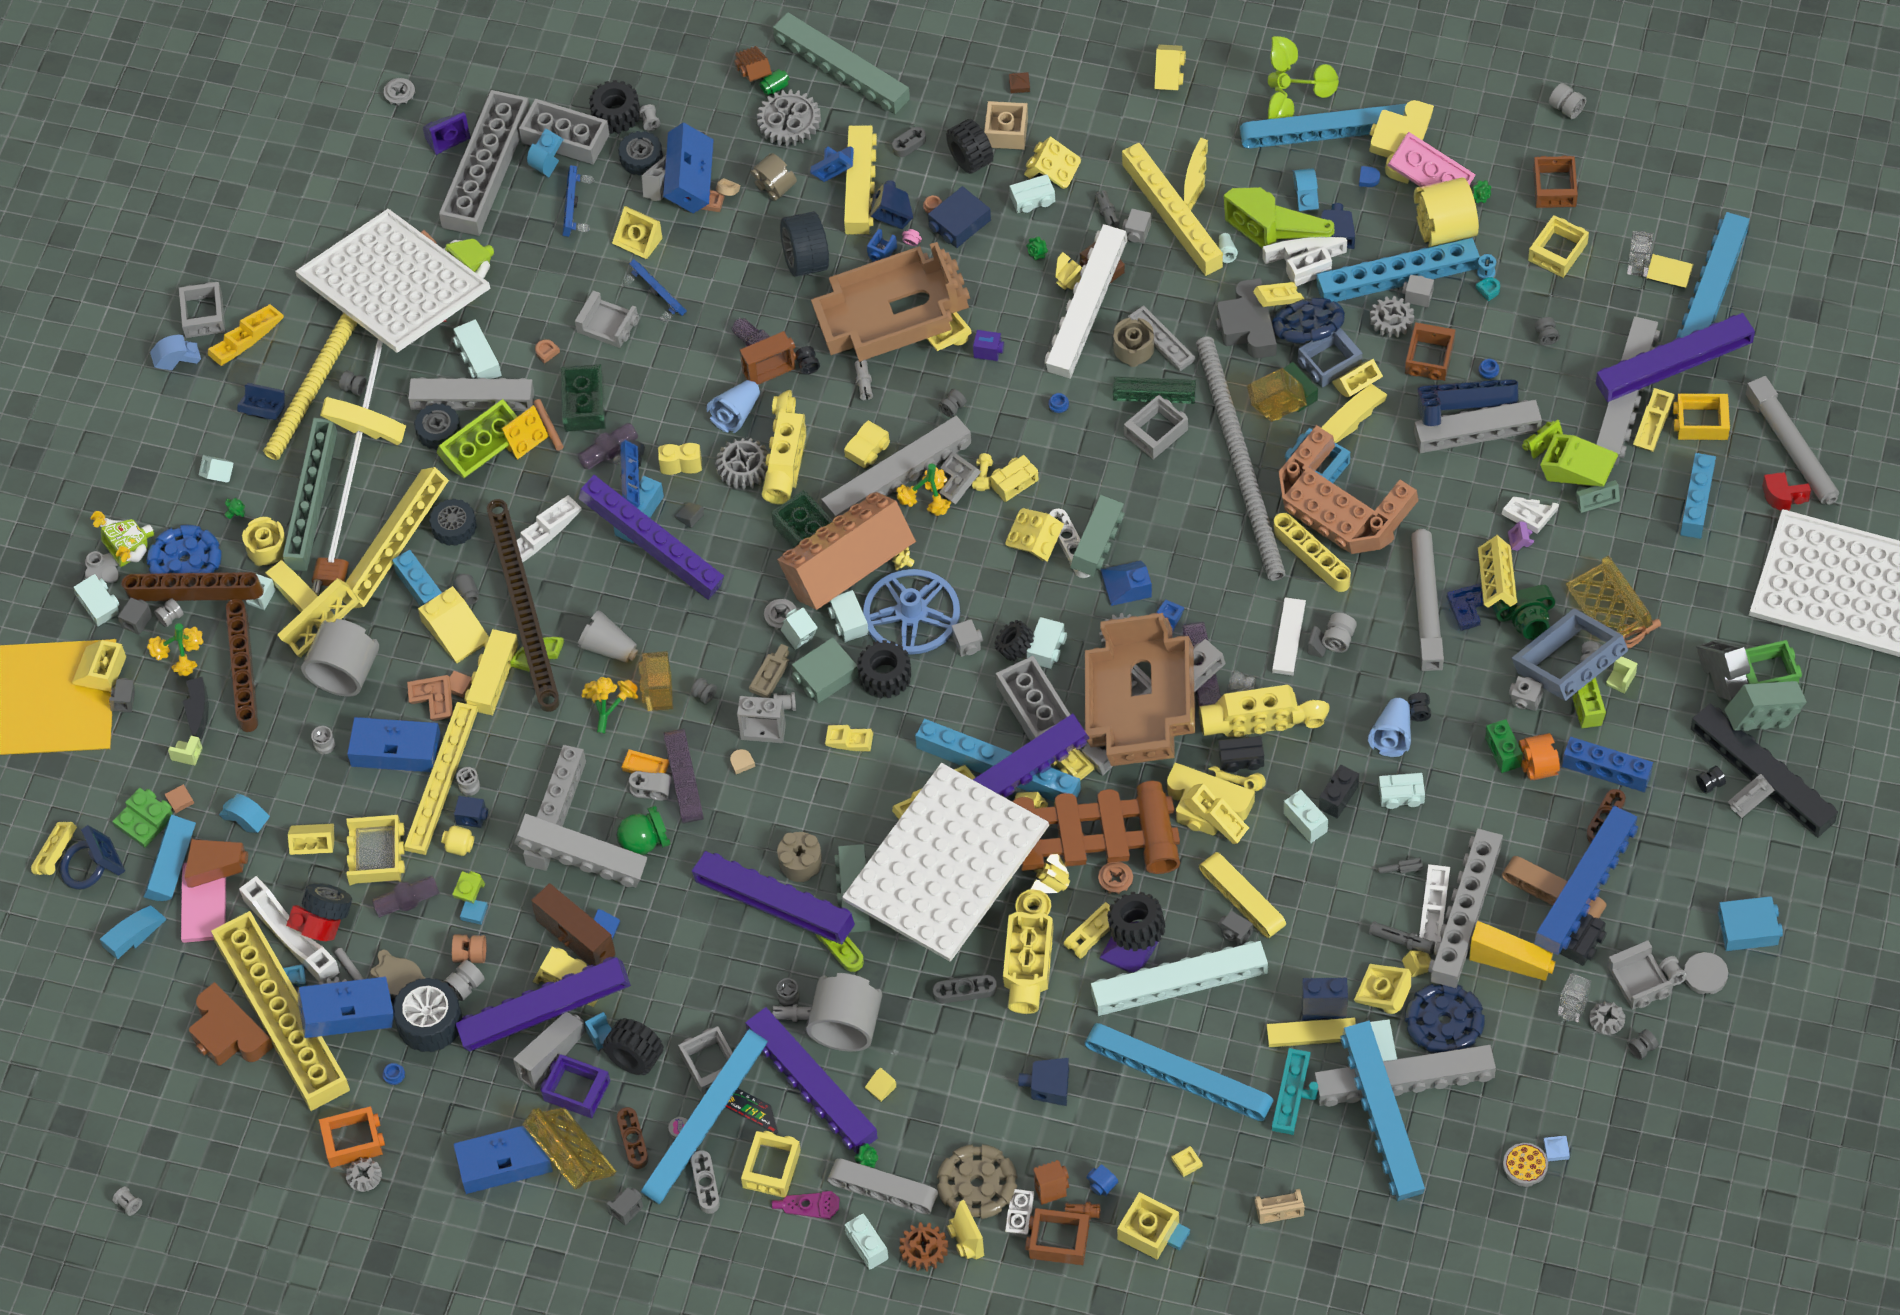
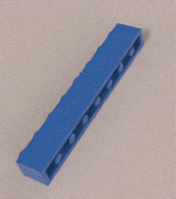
M1613 806L1538 929L1535 945L1556 955H1559L1562 948L1567 949L1571 941L1570 935L1572 932L1576 933L1580 927L1581 921L1579 920L1582 916H1587L1591 907L1589 904L1591 901H1596L1600 893L1599 887L1601 884L1605 885L1610 876L1608 872L1610 869L1614 870L1619 862V854H1624L1629 845L1628 839L1630 837L1634 838L1638 830V826H1636L1637 816Z

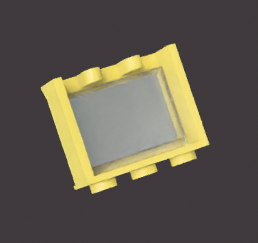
M398 815L347 819L349 836H347L349 855H347L349 867L347 878L349 885L396 880L401 882V873H405L404 860H401V855L405 854L404 841L401 842V836L405 835L404 823H400Z

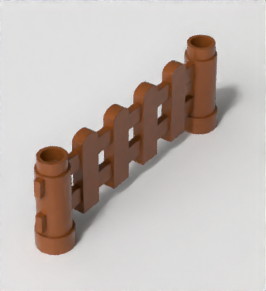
M1147 781L1137 786V798L1133 800L1120 801L1119 793L1112 789L1100 791L1097 803L1077 805L1076 796L1070 793L1057 795L1054 807L1035 808L1034 801L1031 798H1017L1013 803L1048 821L1049 825L1057 824L1060 837L1039 839L1021 864V870L1043 869V857H1049L1050 855H1063L1065 867L1086 865V853L1105 851L1107 863L1129 861V849L1145 848L1143 853L1148 872L1164 874L1174 871L1180 866L1176 846L1180 844L1178 827L1171 828L1169 814L1174 813L1172 796L1165 795L1160 782ZM1139 816L1142 830L1126 832L1123 818ZM1100 820L1102 834L1083 836L1081 822Z

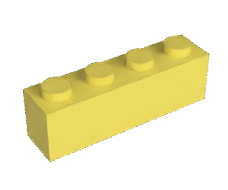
M492 629L490 637L487 636L485 640L484 653L480 654L478 659L479 667L477 672H473L471 688L467 689L465 693L467 704L477 706L479 713L492 716L494 714L511 668L510 661L519 646L516 634Z

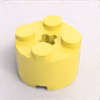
M259 517L252 520L242 534L248 557L257 566L271 565L283 560L286 537L282 525L278 521L271 520L269 517Z

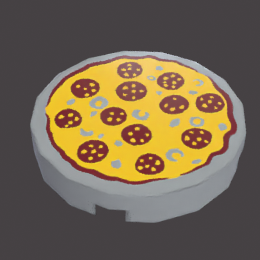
M1515 1144L1504 1155L1503 1170L1507 1178L1518 1186H1533V1184L1541 1182L1547 1174L1548 1160L1546 1154L1540 1147L1534 1144Z

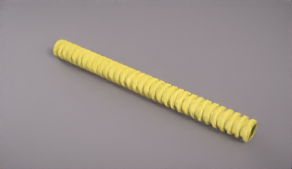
M344 312L312 368L309 370L304 382L295 394L287 411L284 413V417L281 418V422L263 449L264 454L270 459H280L281 454L286 449V445L309 409V405L312 404V400H314L326 376L338 359L343 346L346 345V342L357 326V322Z

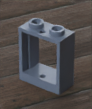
M1340 328L1337 332H1332L1331 336L1316 342L1312 340L1300 347L1297 360L1299 365L1309 372L1311 379L1323 388L1333 380L1362 364L1363 353ZM1335 344L1347 359L1323 373L1311 358Z

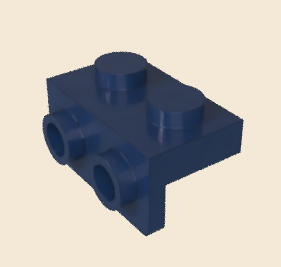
M247 383L245 385V395L237 405V412L276 420L285 408V391Z

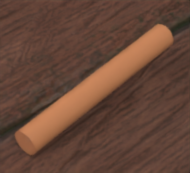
M536 399L533 404L556 450L559 451L564 446L541 400Z

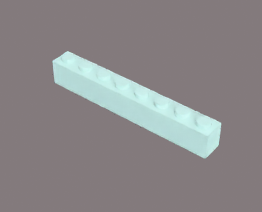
M1250 941L1242 946L1226 947L1222 951L1206 952L1198 957H1186L1178 962L1162 963L1158 967L1142 968L1134 973H1122L1114 978L1099 979L1091 983V994L1097 1014L1101 1016L1268 974V962L1261 941Z

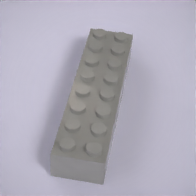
M494 90L490 91L440 210L439 216L442 228L480 236L520 140L519 127L530 109L527 97Z

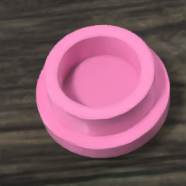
M913 229L903 231L902 241L910 246H917L921 242L922 238L919 236V232Z

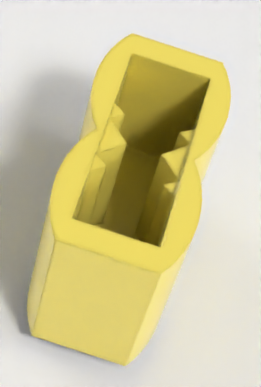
M868 420L860 428L857 435L846 445L844 449L845 457L863 468L873 465L877 460V454L882 450L884 451L890 443L889 432Z
M686 443L680 446L666 444L658 447L659 465L662 474L673 475L680 472L692 474L702 471V457L699 444Z

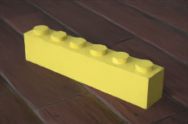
M849 126L848 147L854 148L853 167L847 169L845 234H869L870 226L874 225V218L870 217V210L873 200L871 194L875 193V182H872V178L876 176V167L872 166V162H876V150H873V146H877V134H873V126Z

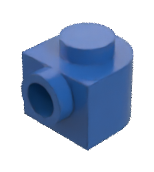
M1102 1164L1097 1169L1093 1168L1086 1177L1090 1181L1091 1190L1099 1196L1101 1194L1106 1196L1118 1183L1116 1176Z

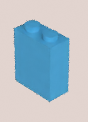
M1772 896L1719 903L1718 917L1726 951L1778 945L1780 937L1783 936L1782 924L1777 922L1779 911L1777 904H1773Z

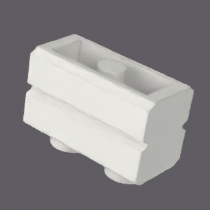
M1324 246L1289 258L1286 263V273L1291 282H1294L1296 286L1317 279V274L1332 271V260Z

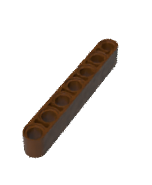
M252 572L129 574L123 578L121 583L129 599L133 598L143 601H168L171 598L175 601L255 600L264 593V588L258 576Z
M232 599L226 605L235 711L240 729L244 732H252L258 726L248 614L242 600Z

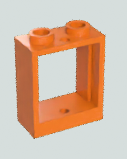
M371 1106L319 1119L327 1159L331 1168L352 1163V1161L356 1162L360 1157L368 1159L369 1157L383 1155L381 1146H385L383 1134L377 1131V1127L381 1126L378 1113L373 1114ZM369 1121L373 1142L336 1151L332 1135L333 1129Z

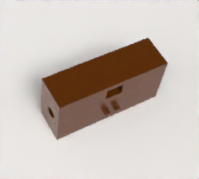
M549 883L531 900L536 921L587 964L596 966L601 964L604 959L616 955L612 935L552 884Z

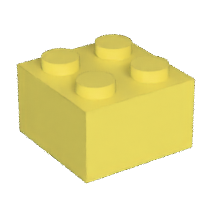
M1139 1192L1117 1228L1118 1240L1158 1260L1179 1223V1212Z

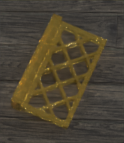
M1609 555L1601 559L1602 564L1566 583V587L1587 616L1595 619L1597 612L1607 613L1605 621H1596L1607 627L1617 628L1616 632L1623 636L1642 626L1646 629L1653 625L1649 611ZM1600 572L1604 574L1603 582L1593 580V577ZM1578 584H1586L1584 592L1576 591L1574 587ZM1590 586L1601 587L1599 594L1589 593ZM1605 587L1615 590L1613 596L1603 595ZM1586 598L1597 599L1595 606L1586 605ZM1600 601H1611L1609 608L1599 607ZM1615 602L1624 603V610L1613 609ZM1611 614L1620 615V622H1609ZM1625 617L1636 619V622L1630 625L1623 624Z
M565 1107L544 1112L540 1108L533 1109L522 1124L574 1189L581 1188L585 1182L612 1177L617 1172ZM558 1116H561L565 1121L558 1119ZM557 1126H559V1127L565 1129L566 1132L563 1131V1130H561V1129H559V1128H557ZM570 1142H572V1143L578 1145L579 1148L576 1147V1146L571 1145ZM584 1148L589 1150L591 1154L584 1151ZM583 1158H585V1159L591 1161L592 1164H590V1163L584 1161Z

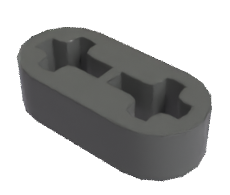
M913 127L897 137L892 143L894 155L905 157L924 145L926 142L925 130L921 127Z

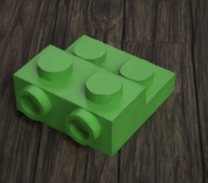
M139 788L125 802L127 807L112 822L116 828L146 848L166 827L172 814V807L165 800L159 802L155 799L156 795L150 789L144 791Z

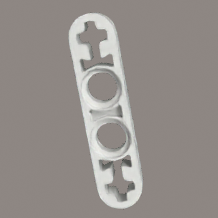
M1054 509L1050 512V515L1054 518L1062 519L1064 524L1057 540L1071 565L1074 555L1069 551L1072 548H1077L1081 539L1068 514L1063 509ZM1063 532H1070L1072 537L1065 539L1061 534ZM1073 569L1075 574L1080 578H1087L1091 576Z

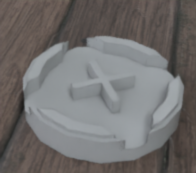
M1697 953L1690 957L1685 964L1684 971L1687 973L1685 982L1691 990L1698 994H1715L1722 990L1727 983V965L1721 957L1713 953Z

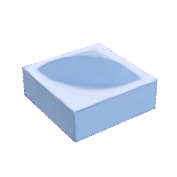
M1566 1136L1544 1138L1545 1153L1548 1161L1568 1160L1570 1158Z

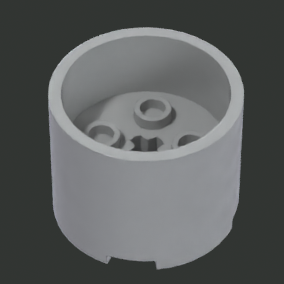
M336 619L335 622L324 620L304 659L301 670L311 683L324 691L339 696H355L361 691L379 651V643L376 639L372 640L365 634L366 630L357 624L341 619Z
M837 973L836 977L828 978L823 975L817 983L806 1029L808 1035L817 1043L835 1050L856 1052L867 1049L872 1043L882 1000V991L870 986L869 980L856 975Z

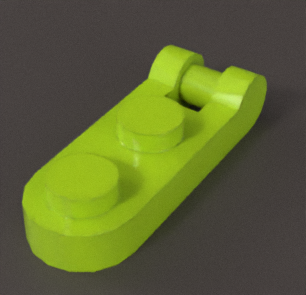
M815 934L847 971L856 972L863 967V954L848 936L841 945Z

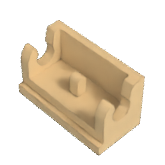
M1296 1189V1192L1293 1194L1265 1199H1261L1260 1196L1255 1197L1259 1223L1263 1224L1304 1216L1305 1206L1300 1189Z

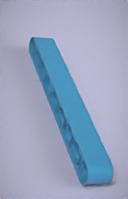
M1407 104L1245 122L1239 128L1242 145L1245 148H1258L1370 135L1373 123H1378L1382 110L1404 115Z
M1094 1024L1085 1041V1046L1098 1054L1257 1121H1264L1273 1103L1272 1097L1262 1091L1103 1024Z
M750 1029L746 1032L641 1190L642 1194L659 1205L661 1204L768 1042L766 1039Z

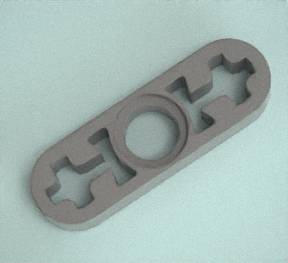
M697 1151L692 1155L691 1163L699 1204L703 1212L711 1214L716 1212L720 1206L712 1160L708 1152ZM701 1158L705 1161L704 1171H701L699 1159ZM704 1177L712 1180L711 1184L707 1187L699 1184V1181ZM707 1193H710V1196H711V1200H712V1205H711V1206H708V1204L706 1203V1202H707V1199H706V1194H707Z

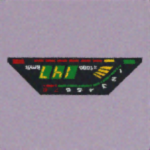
M737 1088L725 1108L777 1134L778 1130L771 1105Z

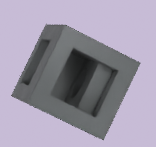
M127 678L116 680V687H112L109 699L111 711L132 712L135 696L134 680Z
M1232 910L1227 916L1224 915L1218 923L1222 935L1229 941H1235L1237 947L1245 944L1253 934V923Z
M627 1187L624 1192L616 1195L613 1203L611 1201L607 1203L609 1214L626 1226L643 1208L642 1195L635 1188L630 1189Z

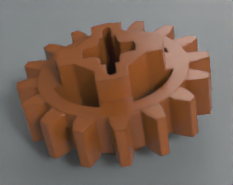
M920 1222L919 1228L911 1225V1232L904 1231L905 1238H900L901 1246L899 1247V1252L902 1254V1261L908 1260L909 1268L916 1265V1271L924 1267L927 1272L931 1265L936 1269V1262L943 1263V1256L948 1255L946 1249L948 1247V1240H945V1233L939 1234L940 1229L938 1226L931 1229V1223H928L927 1227H923L922 1222ZM922 1241H924V1245H926L925 1253L923 1252V1248L921 1247Z

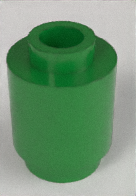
M777 69L771 75L762 78L759 85L764 94L769 96L787 87L790 79L784 70Z

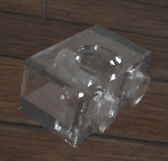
M1633 231L1627 274L1647 277L1653 233Z
M1571 973L1560 996L1558 1015H1561L1565 1020L1579 1023L1589 1001L1592 981Z

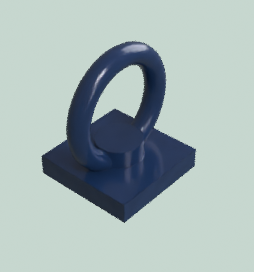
M89 825L81 829L86 840H81L71 845L64 853L60 863L62 880L70 888L78 890L94 885L102 876L105 868L118 876L125 872L110 837ZM87 848L91 859L97 866L89 878L83 881H76L69 874V862L77 851Z

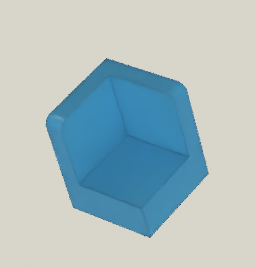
M604 1012L585 1021L587 1034L597 1051L603 1048V1041L611 1031Z

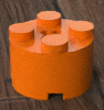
M1550 733L1519 740V747L1524 756L1521 766L1523 772H1527L1529 780L1559 775L1560 763L1557 749L1554 750L1553 746H1551L1555 742Z

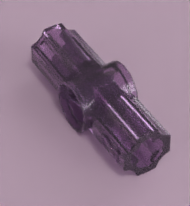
M626 423L610 434L606 432L598 436L593 445L577 454L578 459L585 469H590L604 459L611 460L618 456L621 451L620 443L624 440H636L638 434L631 423Z
M429 876L412 884L409 882L400 883L394 887L392 892L372 899V903L377 916L380 918L400 909L402 911L411 910L418 905V902L439 894V890L433 876Z

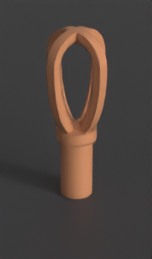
M1655 619L1646 625L1624 630L1621 634L1624 640L1640 633L1632 639L1625 640L1627 648L1638 644L1645 635L1660 627L1661 622L1659 619Z

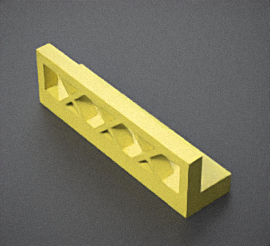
M1496 535L1478 547L1484 605L1489 608L1502 599L1511 607L1517 603L1511 546ZM1491 548L1488 555H1486L1485 552ZM1491 561H1493V563H1492V565L1490 566V568L1487 569L1488 566H1489V564L1491 563ZM1495 575L1492 582L1489 584V581L1491 580L1492 576ZM1494 589H1496L1497 593L1491 596Z
M337 578L293 619L278 636L283 642L289 644L296 655L301 658L310 649L316 634H312V627L316 623H322L324 620L335 622L336 619H342L360 602V599L347 583ZM349 594L352 600L347 605H342V599ZM331 609H336L335 616L331 620L327 619V613ZM301 637H306L305 644L299 649L295 643Z

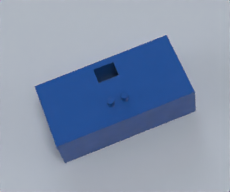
M683 122L668 132L663 197L694 214L709 204L714 139Z
M354 717L347 753L351 767L432 772L439 752L441 732L438 723Z
M386 977L298 988V1006L304 1038L392 1028L394 1013Z
M541 1121L454 1143L466 1194L553 1172Z

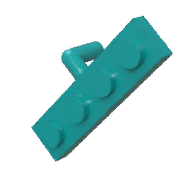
M1291 1048L1288 1050L1272 1131L1294 1135L1301 1098L1315 1100L1318 1097V1084L1316 1082L1309 1084V1090L1304 1089L1311 1052Z

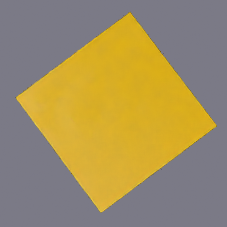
M116 639L104 640L116 643ZM101 640L0 645V755L110 749L112 711L109 699L111 692L72 683L86 647Z

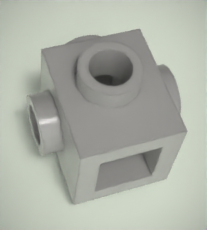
M1518 676L1516 683H1512L1509 690L1512 704L1517 708H1527L1533 711H1537L1544 694L1543 684L1529 677L1522 678Z

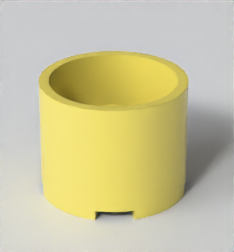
M1464 177L1415 188L1414 203H1418V216L1416 218L1424 242H1429V247L1478 235L1477 209L1471 188Z

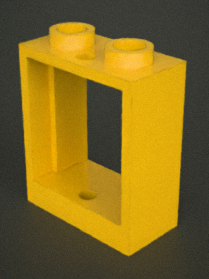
M1678 394L1677 402H1673V414H1677V419H1674V431H1678V440H1728L1730 431L1728 394ZM1683 409L1718 410L1719 426H1684Z

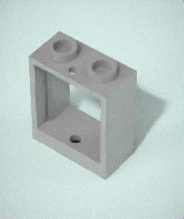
M208 282L206 284L188 285L179 288L182 328L186 338L226 332L223 298L219 282ZM215 297L217 315L188 319L187 301Z
M1160 395L1155 397L1124 424V436L1153 460L1188 431V418L1185 413L1175 409L1169 400H1164ZM1159 412L1173 423L1175 427L1158 441H1155L1141 427Z
M740 696L737 717L741 740L783 743L786 728L783 700Z
M718 1026L713 1029H706L702 1034L694 1038H687L678 1045L680 1055L703 1097L722 1069L701 1078L689 1056L718 1043L728 1061L733 1052Z

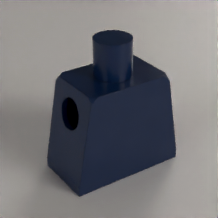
M886 181L873 195L870 217L903 229L913 219L908 193L896 188L894 181Z
M1334 203L1331 206V210H1324L1322 212L1321 218L1331 220L1334 223V234L1331 237L1346 238L1347 249H1355V230L1352 212L1343 210V204Z
M1069 1058L1033 1062L1032 1074L1019 1073L1018 1086L1031 1087V1098L1033 1100L1067 1106Z

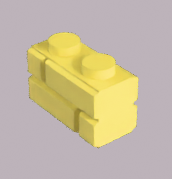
M1025 455L1013 458L1006 467L996 469L990 476L992 489L999 494L1004 502H1007L1039 481L1037 468L1030 463Z

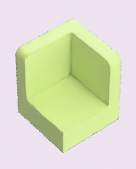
M1621 656L1614 662L1613 671L1606 681V685L1625 694L1636 675L1638 663Z
M191 736L188 743L178 741L175 747H169L168 752L172 761L195 766L201 753L202 745L199 737Z

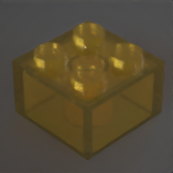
M1283 368L1247 385L1251 405L1271 422L1279 420L1283 416L1298 411L1301 407L1307 405L1303 385Z
M668 651L642 653V662H639L642 703L647 704L648 711L673 709L672 677Z

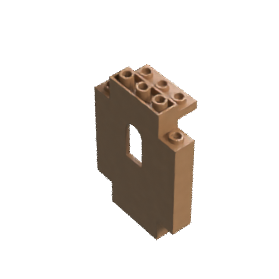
M938 242L930 244L933 258L930 259L927 252L923 254L919 246L829 277L833 292L811 299L830 355L854 348L860 362L950 331L951 326L949 322L953 321L951 314L969 308L967 299H970L967 287H962L964 280L961 273L957 274L956 272L959 270L956 260H951L949 252L946 253L944 248L940 249ZM920 292L927 293L930 296L925 304L897 314H893L889 304L890 302Z
M1152 613L1145 616H1131L1124 619H1110L1100 622V629L1105 638L1106 648L1085 650V731L1090 737L1087 740L1090 748L1106 745V755L1111 766L1175 758L1174 736L1195 733L1194 648L1189 636L1172 638V627L1168 618H1165L1163 613ZM1139 662H1148L1151 665L1152 694L1132 696V668Z

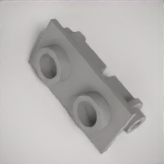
M1760 774L1731 798L1728 803L1731 805V809L1743 818L1775 790L1763 775Z

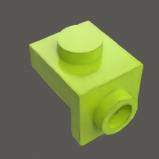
M469 871V873L461 872L452 894L453 897L474 904L480 887L484 888L485 886L481 875Z

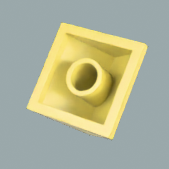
M624 206L612 244L648 259L662 240L660 221Z

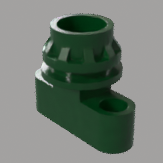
M1537 585L1516 591L1517 603L1511 607L1502 599L1494 603L1492 608L1498 620H1511L1520 634H1523L1526 639L1535 640L1550 628L1548 610L1554 607L1555 599L1547 585Z

